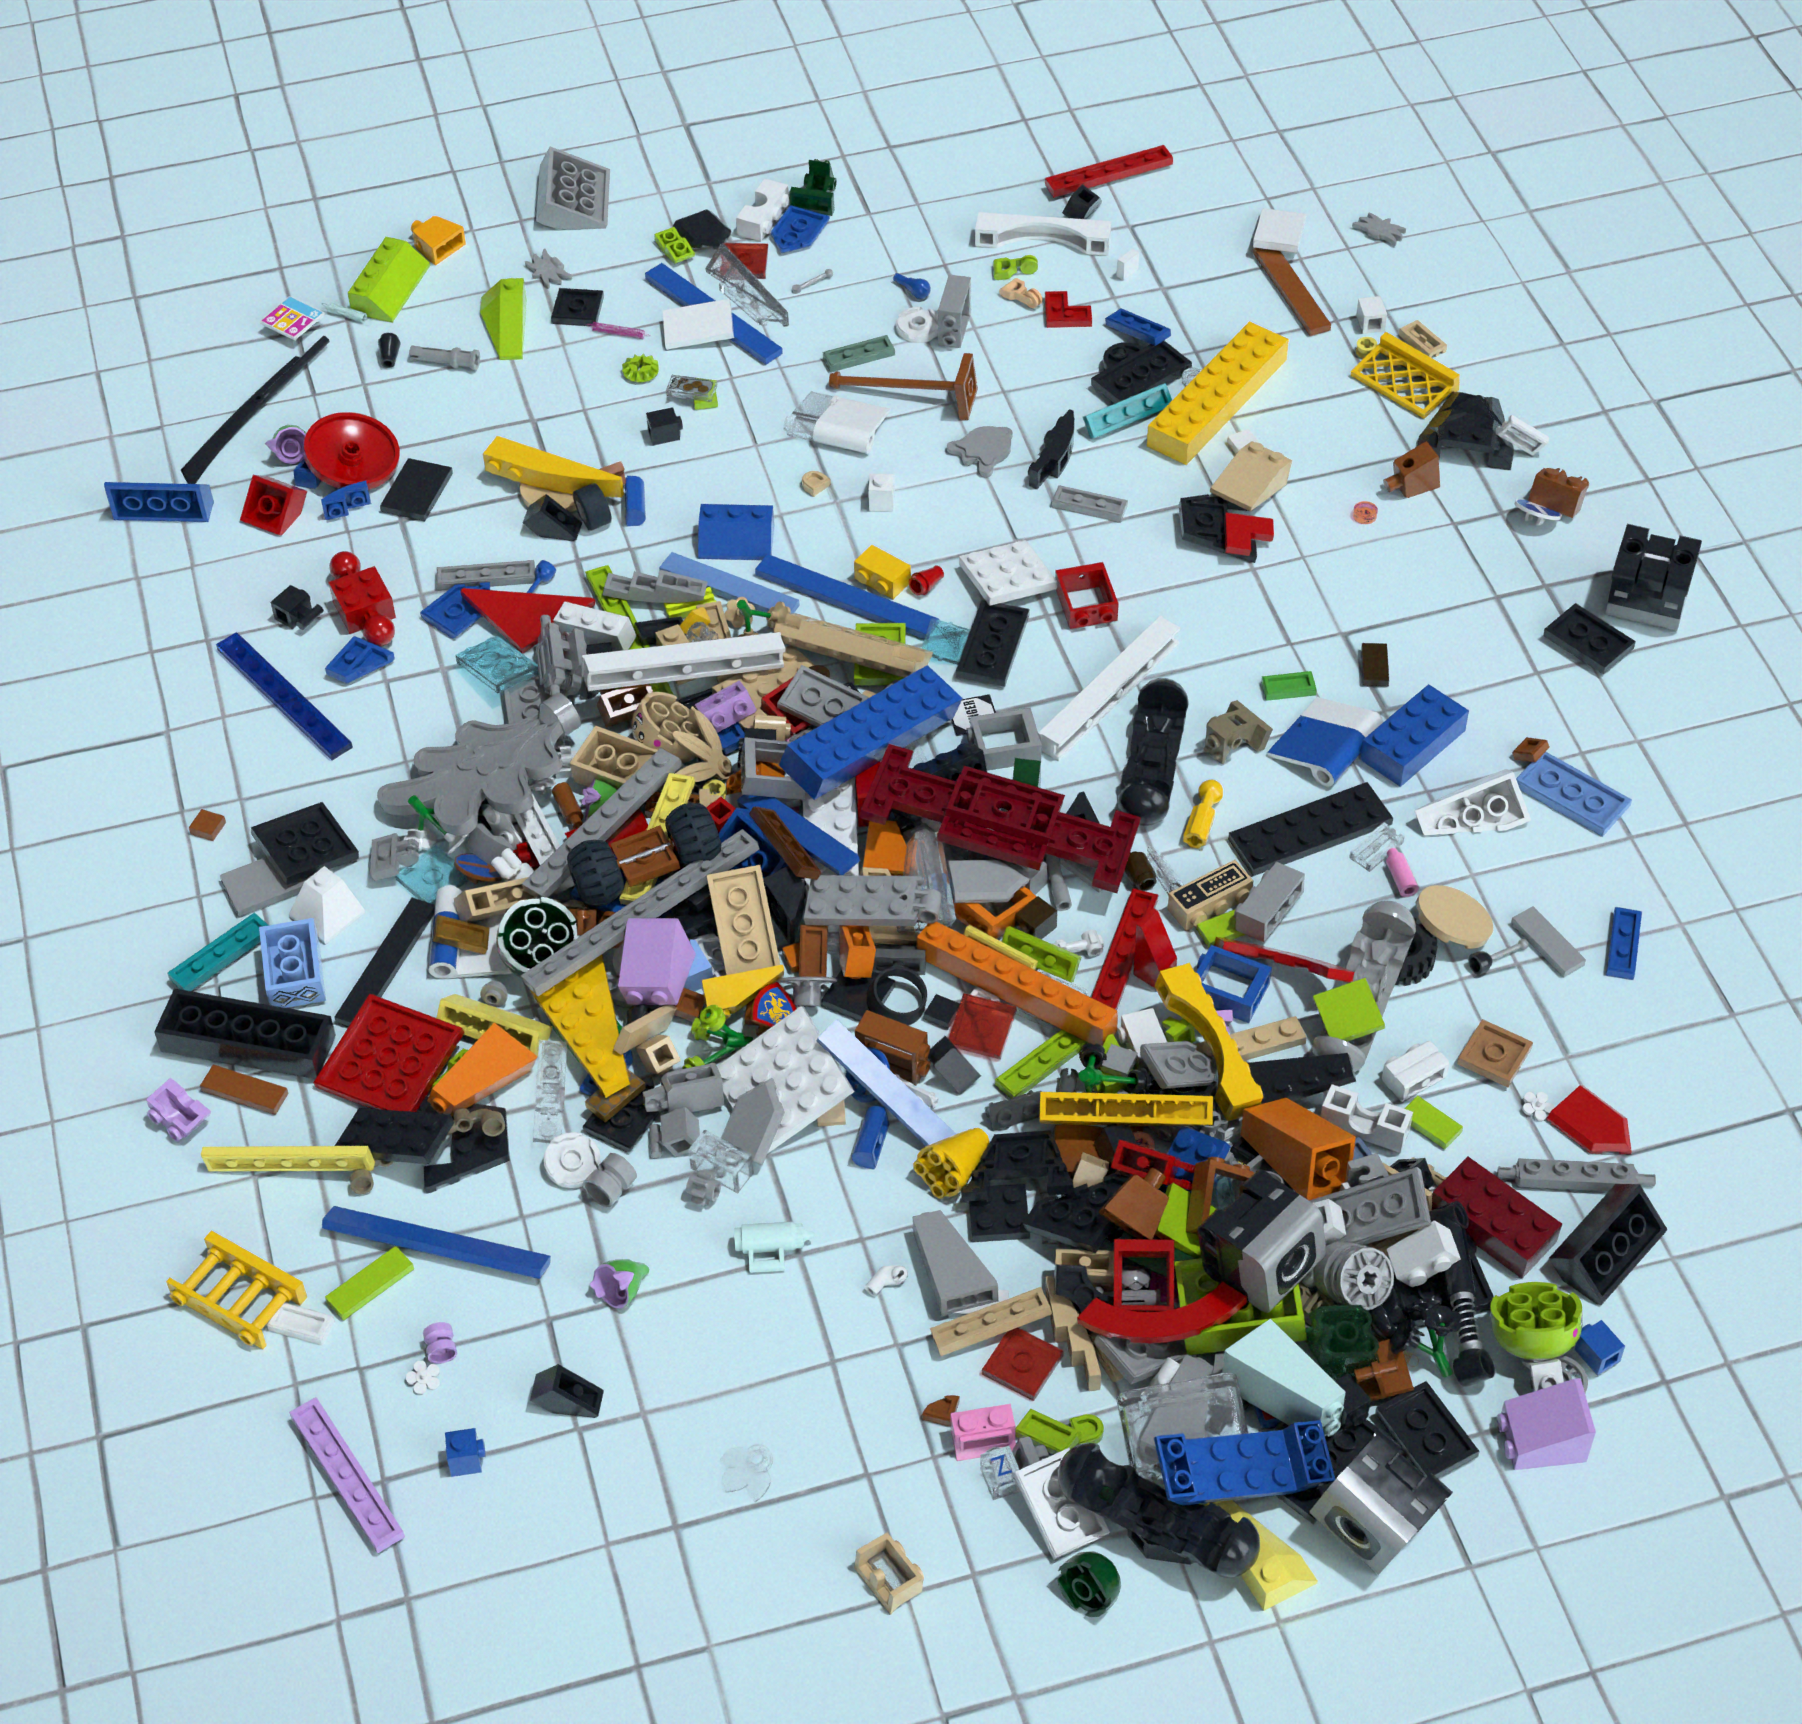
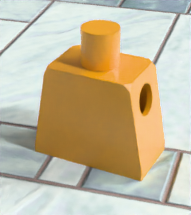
M432 216L424 223L415 220L411 225L415 248L434 265L439 264L466 245L463 226L441 217Z

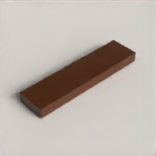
M753 806L749 815L797 877L818 880L822 873L777 813L771 809Z

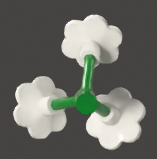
M416 795L408 799V803L418 813L419 821L416 829H409L403 840L415 839L419 842V851H429L433 848V844L437 842L436 835L424 827V819L426 818L444 834L443 837L449 842V847L445 851L446 855H450L469 835L468 833L462 836H455L445 832L440 827L436 815L434 817L430 815L435 814L434 809L426 808Z

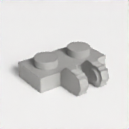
M397 833L373 839L370 869L373 880L377 881L398 875L400 865L408 867L411 864H417L419 862V853H417L419 851V842L415 839L401 841Z

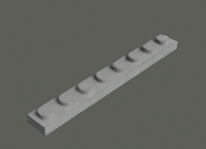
M660 748L522 883L523 890L535 898H548L571 875L567 863L568 853L583 841L594 839L606 841L666 782L669 773L674 774L682 766L681 759Z

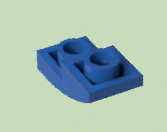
M362 481L345 486L322 498L321 503L325 520L348 516L349 508L370 505L371 500L367 482Z

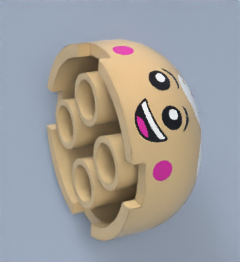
M664 692L648 693L640 702L632 717L631 726L634 739L649 748L656 750L664 749L680 758L683 764L693 760L697 756L675 741L673 732H685L707 743L694 717L696 709L693 706L691 709H688L683 704L675 701L677 696Z

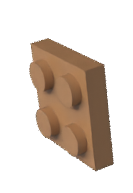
M1482 1019L1460 1054L1457 1064L1505 1087H1509L1530 1053L1533 1042Z

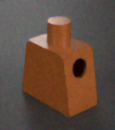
M1426 441L1395 459L1393 462L1394 475L1383 480L1388 492L1399 489L1406 498L1440 487L1439 456Z
M1154 1168L1149 1170L1144 1179L1134 1174L1126 1180L1098 1213L1134 1238L1152 1240L1169 1200L1166 1194L1158 1190L1166 1178L1165 1175Z

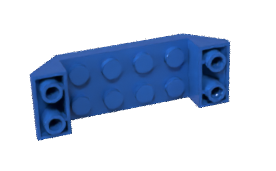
M1321 1420L1296 1422L1278 1431L1185 1439L1184 1433L1154 1437L1167 1500L1180 1505L1293 1494L1335 1481Z

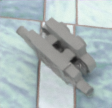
M543 615L540 618L541 632L538 637L539 644L536 647L540 685L544 686L545 693L549 694L550 697L556 693H561L565 697H568L569 694L576 695L582 683V655H587V644L584 640L583 630L574 628L571 633L564 632L561 635L558 624L551 623L549 615Z

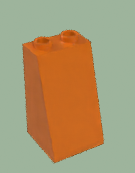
M1288 1098L1243 1109L1241 1136L1296 1193L1307 1200H1313L1340 1191L1341 1183L1345 1182L1347 1163L1353 1160L1356 1136Z

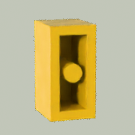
M871 545L854 561V578L860 583L875 589L880 594L894 599L909 585L911 565Z

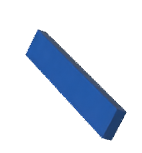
M743 794L736 800L738 806L743 809L751 810L753 806L774 810L807 854L837 875H844L860 861L857 853L775 797Z

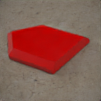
M1579 1085L1552 1109L1546 1118L1548 1122L1590 1154H1602L1603 1152L1632 1153L1627 1118L1583 1085Z

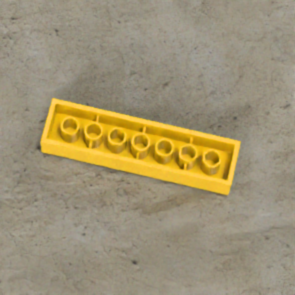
M1249 321L1148 425L1147 447L1187 465L1287 360L1289 339Z

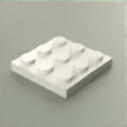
M1026 540L959 556V565L989 606L1057 589V580Z

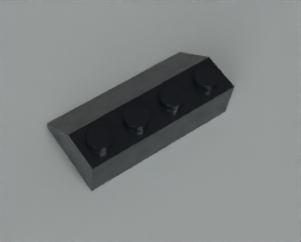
M1615 1184L1549 1257V1260L1563 1282L1597 1305H1602L1668 1229L1640 1184Z

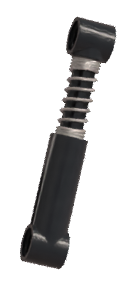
M1454 1201L1429 1211L1431 1222L1435 1220L1450 1229L1461 1258L1452 1264L1449 1269L1442 1271L1447 1300L1451 1302V1306L1454 1308L1452 1311H1457L1461 1314V1328L1456 1332V1336L1459 1338L1457 1340L1459 1354L1458 1358L1453 1360V1370L1458 1382L1463 1387H1468L1493 1378L1495 1367L1488 1352L1482 1348V1342L1478 1340L1480 1334L1477 1333L1479 1327L1475 1325L1478 1321L1477 1318H1474L1476 1311L1473 1310L1475 1307L1473 1302L1476 1297V1288L1465 1231L1469 1226V1219L1463 1205L1459 1201Z

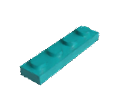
M1163 383L1083 416V420L1090 439H1093L1163 410L1172 401L1166 383Z
M254 912L167 973L169 980L181 990H193L261 942L259 927L269 925Z

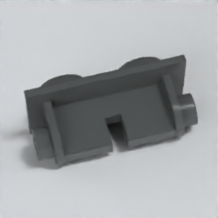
M1030 1090L1027 1094L1013 1097L1011 1100L989 1103V1106L984 1109L987 1118H990L992 1131L1040 1117V1092L1042 1091L1033 1092Z

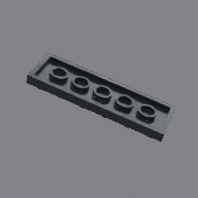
M1365 782L1229 832L1228 840L1252 876L1264 873L1266 870H1270L1276 862L1285 865L1393 824V817L1369 783Z

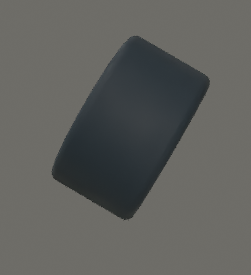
M596 483L573 492L577 512L589 531L611 523L612 516L608 503Z

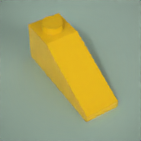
M777 965L702 980L706 1007L717 1005L722 1008L726 1019L731 1017V1014L736 1013L755 999L759 991L764 987L776 983L779 978H783L784 966Z

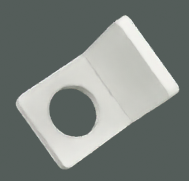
M1557 1358L1543 1361L1522 1360L1523 1365L1531 1370L1534 1391L1564 1382L1561 1361Z

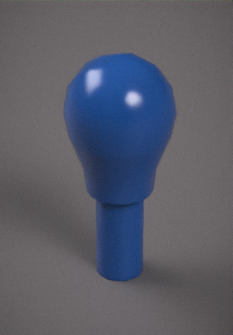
M896 273L893 277L895 282L905 286L918 299L926 298L931 292L930 284L925 279L907 278L899 273Z

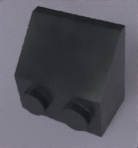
M787 866L763 878L770 916L789 945L795 943L804 912L806 881L803 877H797L790 867Z

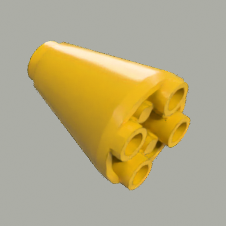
M973 1128L929 1144L918 1153L917 1160L913 1163V1168L930 1187L935 1197L942 1199L945 1196H955L961 1192L971 1177L972 1171L979 1164L981 1156L989 1144L988 1135L980 1128Z

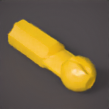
M1213 779L1206 780L1199 786L1198 795L1201 803L1193 806L1183 835V842H1186L1192 848L1199 849L1201 846L1206 845L1215 818V810L1212 806L1223 798L1222 785Z

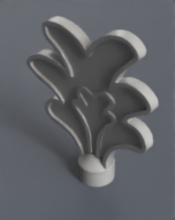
M556 693L539 705V711L517 722L492 725L476 720L468 721L459 727L455 733L458 745L420 749L414 756V765L420 777L382 786L377 792L378 801L385 813L398 816L416 815L418 813L408 803V799L416 795L426 808L434 809L440 827L445 832L455 836L466 835L476 828L478 810L485 798L489 805L500 813L518 814L526 812L532 808L534 802L528 786V779H544L560 771L562 763L554 749V745L558 738L566 737L581 726L580 717L567 697L561 693Z

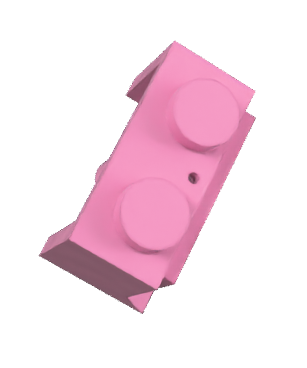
M1011 1404L951 1413V1435L957 1461L1012 1452L1016 1445V1426Z

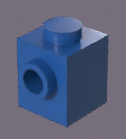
M1602 1320L1594 1325L1587 1324L1582 1327L1581 1335L1574 1347V1350L1597 1376L1619 1363L1625 1349V1345Z
M476 1428L445 1432L446 1455L451 1477L482 1473L481 1458L486 1457L484 1439H478Z

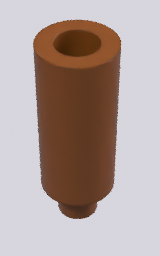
M565 782L558 783L553 787L552 794L566 823L577 829L583 824L582 819L584 815L569 784Z

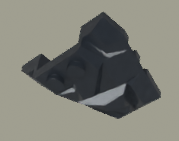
M1452 392L1420 434L1417 445L1419 446L1427 441L1439 456V459L1442 446L1489 453L1487 467L1511 470L1514 455L1512 443L1496 435V428L1498 426L1502 427V423L1505 421L1499 399L1463 392Z

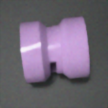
M433 1323L423 1331L424 1341L428 1345L426 1349L427 1356L431 1363H446L453 1360L457 1355L456 1345L452 1341L454 1336L453 1330L449 1323Z

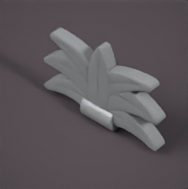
M1370 212L1367 217H1359L1358 222H1353L1352 224L1353 228L1367 232V236L1376 240H1386L1394 246L1397 244L1396 239L1402 240L1403 235L1401 233H1406V228L1390 224V218L1382 220Z
M545 248L542 252L543 259L534 254V263L525 261L526 267L534 272L532 278L538 279L542 277V281L547 288H550L549 281L555 284H562V280L559 277L572 279V275L564 270V264L557 257H551Z

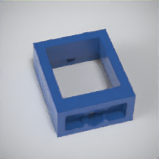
M1211 945L1206 954H1201L1197 963L1198 970L1196 972L1201 978L1202 986L1206 994L1211 996L1216 1011L1232 1010L1233 1018L1250 1023L1270 985L1272 967ZM1211 966L1252 980L1244 998L1204 984L1203 981Z

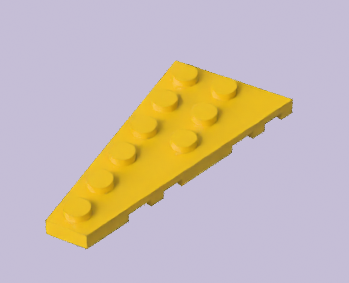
M603 954L539 996L530 989L532 996L605 1098L630 1084L624 1055H620L614 1050L619 1031Z

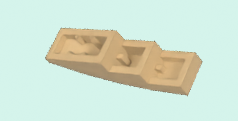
M1046 1276L1045 1293L1052 1312L1050 1320L1055 1343L1067 1341L1071 1366H1084L1088 1391L1100 1390L1101 1372L1087 1330L1078 1324L1077 1317L1079 1314L1072 1302L1065 1297L1054 1295V1278Z

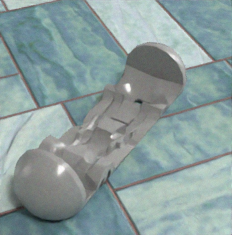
M1379 901L1365 910L1362 917V928L1354 937L1351 945V955L1346 969L1355 972L1353 982L1366 978L1382 1017L1416 932V924L1411 912L1400 903L1393 901ZM1323 1025L1320 1036L1314 1038L1312 1044L1313 1055L1348 1053L1354 1072L1364 1066L1376 1032L1356 1038L1354 1044H1351L1339 1038L1328 1036Z

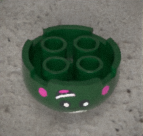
M540 897L521 900L515 903L504 914L497 931L496 944L502 962L511 972L521 977L522 974L579 937L577 935L576 919L564 905L550 898ZM531 944L537 945L533 951L529 948Z

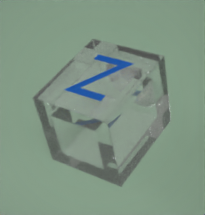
M1010 1446L994 1447L987 1450L984 1454H980V1470L993 1500L1021 1492L1013 1475L1019 1468Z

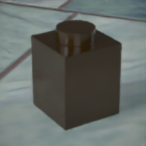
M1037 896L1015 914V928L1042 940L1057 928V910Z

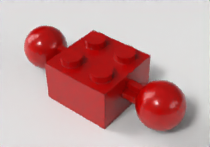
M348 551L338 552L332 557L329 564L330 573L335 580L328 583L333 604L349 634L363 630V635L368 642L377 646L387 645L394 638L395 626L392 619L396 618L393 600L375 566L361 570L360 560L355 554Z

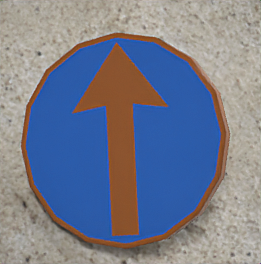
M460 854L455 857L454 866L456 869L467 875V880L474 884H477L478 880L494 882L504 879L493 866L484 862L475 854Z

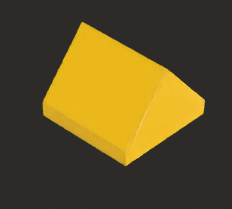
M700 607L688 614L680 625L683 633L698 639L711 622L706 609Z

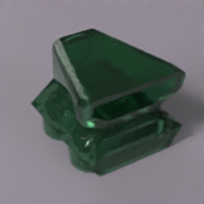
M1362 1305L1320 1306L1309 1313L1312 1327L1305 1328L1307 1337L1305 1341L1321 1369L1334 1381L1347 1373L1357 1381L1355 1369L1372 1366L1371 1362L1375 1361L1380 1363L1377 1353L1379 1342L1373 1336L1370 1327L1372 1316Z

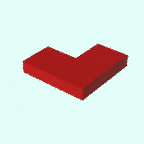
M1067 291L1045 292L1046 328L1092 327V310L1090 305L1068 306Z
M1226 512L1224 516L1225 553L1249 556L1251 552V539L1272 542L1274 538L1273 519Z

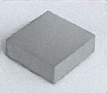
M1111 1044L1106 1054L1107 1060L1103 1061L1101 1071L1115 1076L1127 1077L1137 1060L1138 1053Z

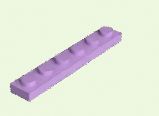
M317 1397L290 1411L293 1422L377 1553L405 1537L403 1530Z

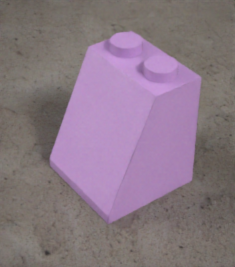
M628 918L618 988L627 1004H678L696 955L678 918Z
M1575 1378L1504 1401L1501 1413L1497 1415L1499 1430L1504 1432L1506 1436V1441L1504 1442L1505 1454L1507 1459H1512L1514 1470L1587 1462L1596 1431L1581 1378Z

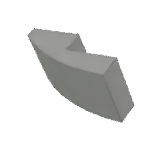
M479 823L470 832L466 846L472 853L493 866L491 864L492 860L498 856L502 857L501 853L505 849L510 848L512 851L514 849L503 836H493L483 824Z

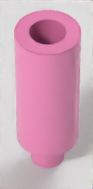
M1390 848L1387 851L1388 858L1386 863L1402 897L1413 896L1418 892L1419 887L1403 853L1398 852L1396 848Z

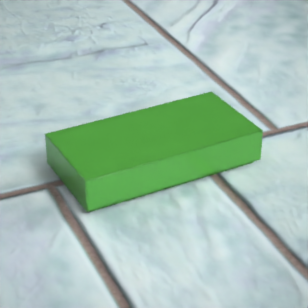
M1312 671L1262 676L1261 679L1266 701L1315 696L1317 692Z

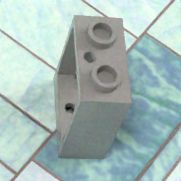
M949 274L938 308V345L961 348L971 315V277Z
M1031 707L970 717V728H966L968 743H973L974 746L983 750L987 771L1014 767L1015 758L1041 761L1042 745ZM1017 729L1022 731L1025 743L985 748L982 735Z
M744 738L741 751V794L804 800L806 792L792 778L756 775V761L780 763L787 744L791 742Z

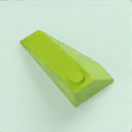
M524 278L500 279L481 297L480 315L485 322L486 329L491 336L492 343L500 360H523L527 304Z

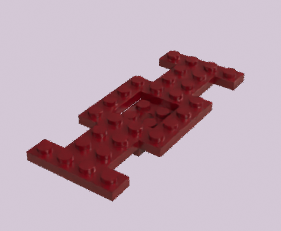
M888 744L861 808L859 818L885 825L891 809L900 810L942 823L936 840L1038 871H1040L1045 853L1097 868L1091 886L1118 893L1141 817L1116 810L1109 827L1060 812L1065 795L967 766L963 767L957 782L911 769L909 765L914 751ZM999 808H1004L1008 811H1001Z

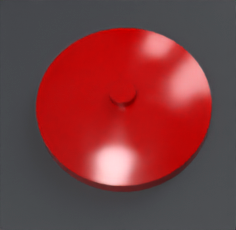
M340 412L317 420L309 428L304 439L303 455L311 472L326 484L340 489L354 483L366 481L369 490L384 484L394 475L399 463L400 448L392 431L382 422L360 413Z

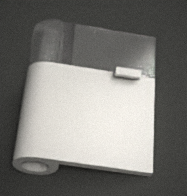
M811 391L791 413L790 417H786L784 430L791 437L869 454L873 446L875 430L890 413V408Z

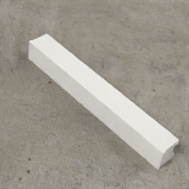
M1160 615L1038 733L1042 752L1060 761L1179 645V641L1174 636L1180 631V627Z
M777 632L582 655L581 675L584 677L588 691L777 669L784 668L783 652H785L786 648L782 641L781 633Z

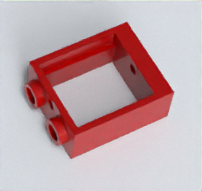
M1103 562L1055 570V579L1057 580L1056 592L1070 629L1118 621L1119 603ZM1100 588L1105 603L1073 609L1068 592Z
M1114 1239L1115 1307L1137 1312H1160L1174 1309V1240ZM1123 1257L1167 1258V1305H1122Z

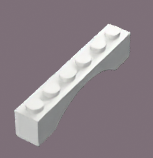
M978 212L975 228V247L999 248L1018 241L1049 240L1067 244L1087 255L1108 256L1111 240V221Z

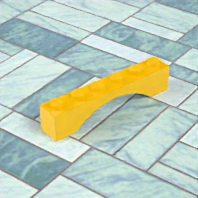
M1190 963L1160 971L1155 989L1166 1009L1178 1014L1189 1022L1203 1036L1211 1048L1218 1070V1088L1215 1100L1225 1119L1230 1121L1243 1117V1109L1261 1104L1263 1092L1261 1087L1252 1078L1248 1063L1241 1058L1236 1041L1230 1038L1223 1018L1218 1016L1211 996L1206 994L1199 974L1194 972Z

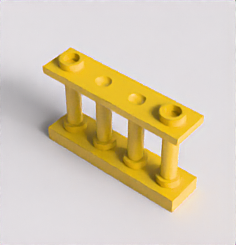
M211 1230L204 1238L208 1249V1256L183 1284L172 1278L166 1281L170 1291L169 1296L176 1304L180 1306L185 1304L237 1334L245 1344L249 1346L254 1344L264 1349L267 1344L262 1333L263 1327L285 1302L291 1300L300 1306L306 1300L307 1294L303 1282ZM224 1262L231 1267L206 1297L193 1291L216 1263ZM247 1275L253 1279L251 1285L229 1310L216 1304L239 1276ZM268 1287L276 1292L273 1299L251 1324L239 1317L262 1289Z

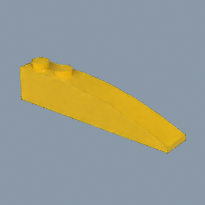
M496 436L483 452L485 471L511 479L512 481L573 494L574 491L596 483L605 497L622 498L624 495L622 477L500 436Z
M1040 1092V1123L1069 1125L1117 1124V1126L1129 1124V1126L1213 1125V1096Z

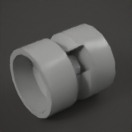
M610 1153L599 1164V1169H595L583 1182V1187L588 1195L604 1207H611L622 1195V1190L627 1189L637 1178V1173L633 1166L616 1153Z

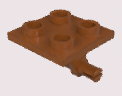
M1391 1339L1341 1352L1346 1374L1349 1373L1371 1398V1402L1414 1390L1404 1353L1402 1351L1398 1354L1391 1352Z

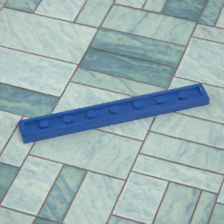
M663 263L645 273L646 280L684 307L716 301ZM732 312L734 338L730 340L765 365L783 354L781 346Z
M766 554L755 568L756 576L880 623H906V633L927 641L940 625L939 618L770 554Z
M333 1206L322 1219V1228L537 1279L542 1277L550 1265V1255L338 1206Z

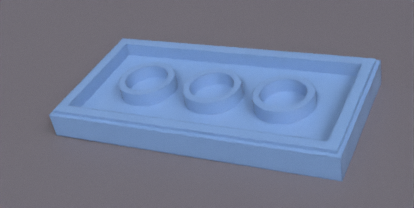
M1545 752L1536 762H1531L1516 778L1522 792L1602 837L1631 806L1632 799L1548 752Z

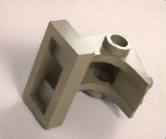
M1238 700L1232 701L1225 714L1218 717L1214 716L1208 721L1206 725L1205 747L1203 749L1206 753L1212 755L1214 760L1224 764L1230 749L1234 750L1239 747L1242 739L1256 751L1264 750L1273 728Z

